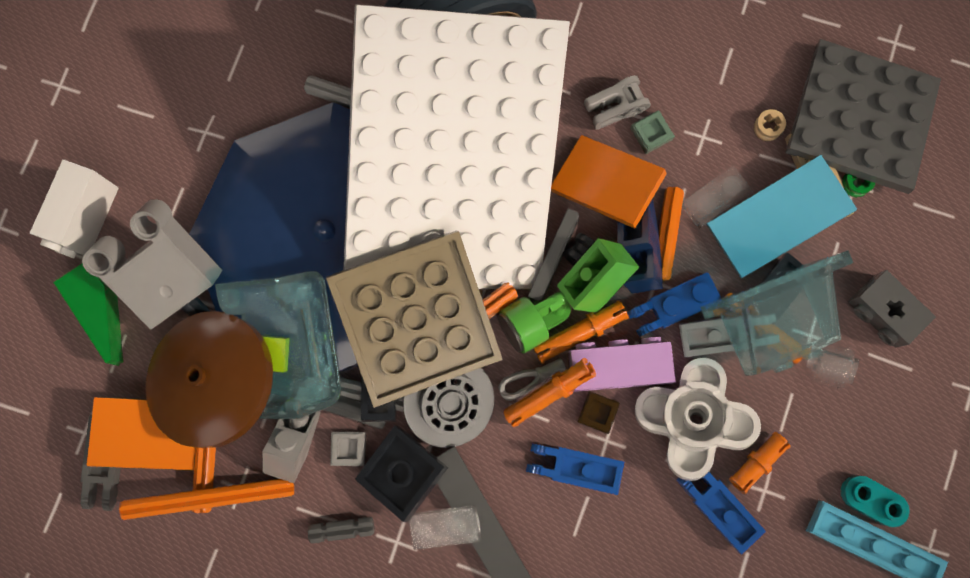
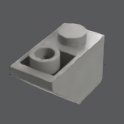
M291 398L289 399L262 451L264 474L295 483L308 455L321 408Z

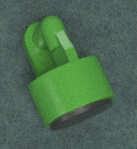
M562 292L555 293L535 306L527 297H522L501 309L498 321L512 347L517 352L524 354L549 339L548 330L566 321L570 316L571 307Z

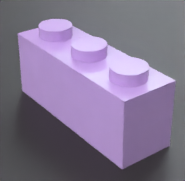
M661 337L641 339V344L629 345L628 340L609 341V347L596 348L594 342L576 344V350H571L568 353L570 367L581 359L586 358L596 371V377L581 384L573 392L663 385L676 382L671 342L661 343Z

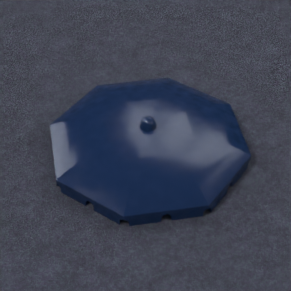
M333 102L234 140L189 233L197 244L223 270L215 283L208 288L215 310L242 318L254 326L261 335L289 337L288 362L322 377L334 376L358 366L326 279L327 276L344 270L350 109Z

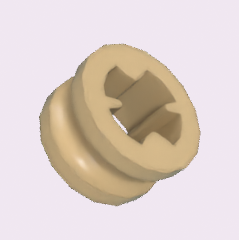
M775 109L765 110L754 123V132L763 141L775 140L786 128L784 115ZM766 120L769 123L773 121L776 123L774 129H765L763 125Z

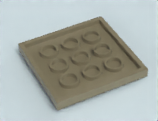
M457 230L326 277L374 408L503 360L461 235Z

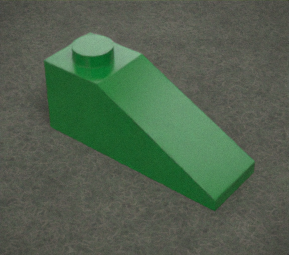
M82 263L53 283L104 362L119 366L124 360L118 297L99 277L88 273Z

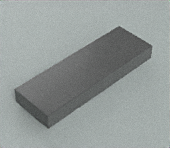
M569 208L528 295V299L534 305L543 301L561 262L563 252L566 250L578 224L579 213Z

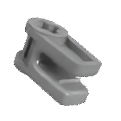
M638 76L627 77L614 86L584 100V106L588 112L599 108L604 109V106L614 102L619 103V105L606 111L602 110L600 114L594 116L593 125L596 130L622 119L636 116L651 106L649 99L644 98L638 86L640 84Z

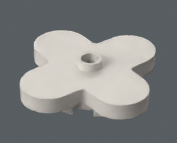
M697 358L690 361L682 371L677 390L662 387L649 388L640 394L635 405V416L643 429L669 438L667 450L668 466L677 477L688 481L701 479L710 471L717 447L731 450L746 449L757 440L761 431L760 419L751 407L726 399V373L719 363L709 358ZM692 415H699L702 418V424L693 423L690 417Z

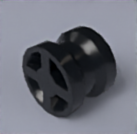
M578 233L575 237V244L571 248H566L563 256L574 266L595 241L585 234Z

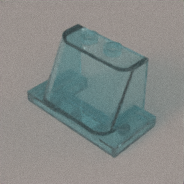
M847 250L788 271L782 276L726 296L700 308L705 319L721 315L745 376L760 374L771 369L775 373L792 368L794 366L793 360L802 357L805 361L823 354L821 348L842 339L833 271L854 262Z

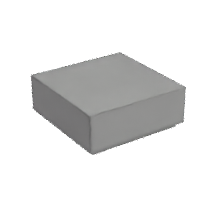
M331 432L330 466H365L366 432Z

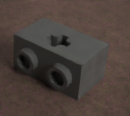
M888 270L874 275L848 301L854 307L855 315L862 321L870 323L878 331L879 338L895 348L909 345L936 318Z

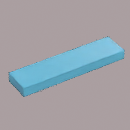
M820 500L806 529L807 532L901 578H942L948 561Z

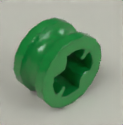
M846 173L842 178L844 190L849 196L855 198L864 196L875 186L874 182L864 179L862 185L857 188L853 182L856 180L854 178L858 177Z

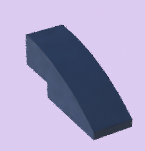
M652 199L635 229L618 222L617 243L623 245L639 266L634 274L624 283V286L632 294L663 289L660 242Z

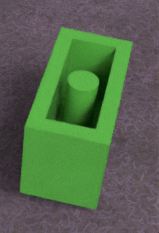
M598 238L558 283L557 287L565 295L574 310L597 313L634 274L639 266L622 244Z

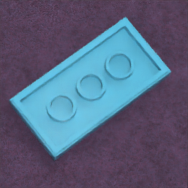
M822 155L708 222L707 226L742 279L855 212L857 208Z

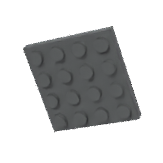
M820 39L814 50L791 131V138L785 153L805 158V160H813L822 155L829 167L909 194L915 190L941 78Z

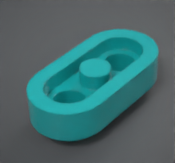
M850 476L842 483L841 497L844 503L852 509L884 526L899 527L907 521L910 513L909 505L905 498L866 476ZM861 487H864L866 490V496L863 499L858 496V490ZM891 504H894L897 508L894 516H891L889 513Z

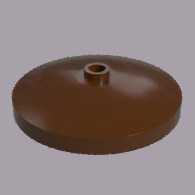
M219 311L202 312L189 316L176 324L158 344L147 371L146 398L149 411L156 425L173 441L196 448L221 447L243 436L257 422L269 400L273 382V364L269 348L262 335L254 326L242 318Z

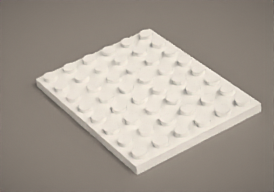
M355 4L344 270L457 230L461 235L479 289H498L507 282L515 289H532L543 264L570 21Z

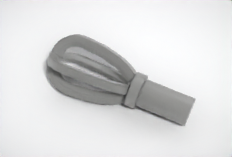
M560 358L535 370L529 369L516 372L505 377L498 386L499 392L505 400H515L530 392L539 383L545 382V379L552 377L556 372L565 371L566 367ZM535 376V379L515 393H507L505 391L506 384L524 377Z

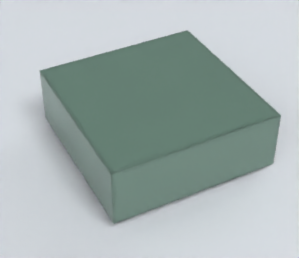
M659 110L633 123L630 127L645 154L672 141L675 137Z

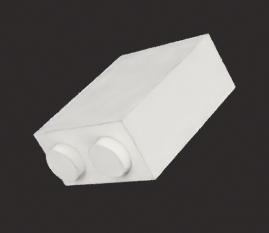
M63 159L30 234L42 239L41 246L52 249L62 255L73 259L76 253L84 255L95 244L119 188L94 170Z

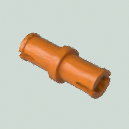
M773 432L756 452L751 451L747 455L748 460L729 478V481L739 492L746 494L763 474L768 475L772 471L771 466L791 445L787 443L788 441L781 434Z

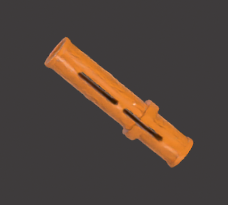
M617 300L595 314L590 312L586 314L585 319L549 337L547 341L533 348L537 354L548 348L547 351L537 355L541 364L594 335L597 337L603 335L604 330L623 320L629 319L627 312L622 310L624 309L623 304L620 300Z
M583 358L563 372H556L552 375L553 379L504 409L503 412L507 422L511 423V426L516 427L562 397H569L578 386L596 377L593 365L590 362L588 363V359Z

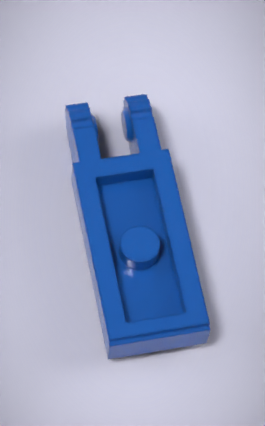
M706 272L650 298L648 302L633 308L627 313L631 319L640 317L651 309L653 310L657 321L640 326L636 332L641 337L656 329L667 328L723 300L711 276Z
M532 443L530 451H534L535 454L544 456L547 454L556 457L554 469L544 468L542 465L532 463L531 465L527 464L526 472L552 477L551 480L618 495L625 462L562 447L555 449Z
M710 472L701 478L709 485L702 493L694 487L691 481L681 478L676 479L685 492L694 499L692 502L738 554L742 555L766 532L719 479H715Z

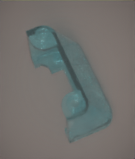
M306 271L215 284L218 303L224 313L228 315L241 314L242 319L254 326L261 335L290 338L288 371L284 373L273 372L269 400L259 419H299L332 406L338 401L341 394V382L326 285L321 274L316 271Z

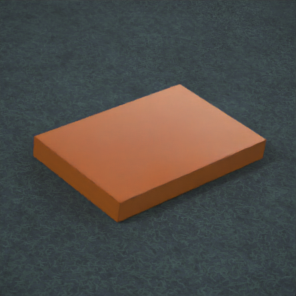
M581 135L552 183L551 191L635 229L667 173L665 168Z
M94 397L87 466L194 470L196 447L181 445L167 437L153 420L147 400Z

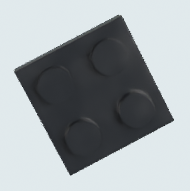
M394 425L355 480L402 522H409L448 467L401 427Z

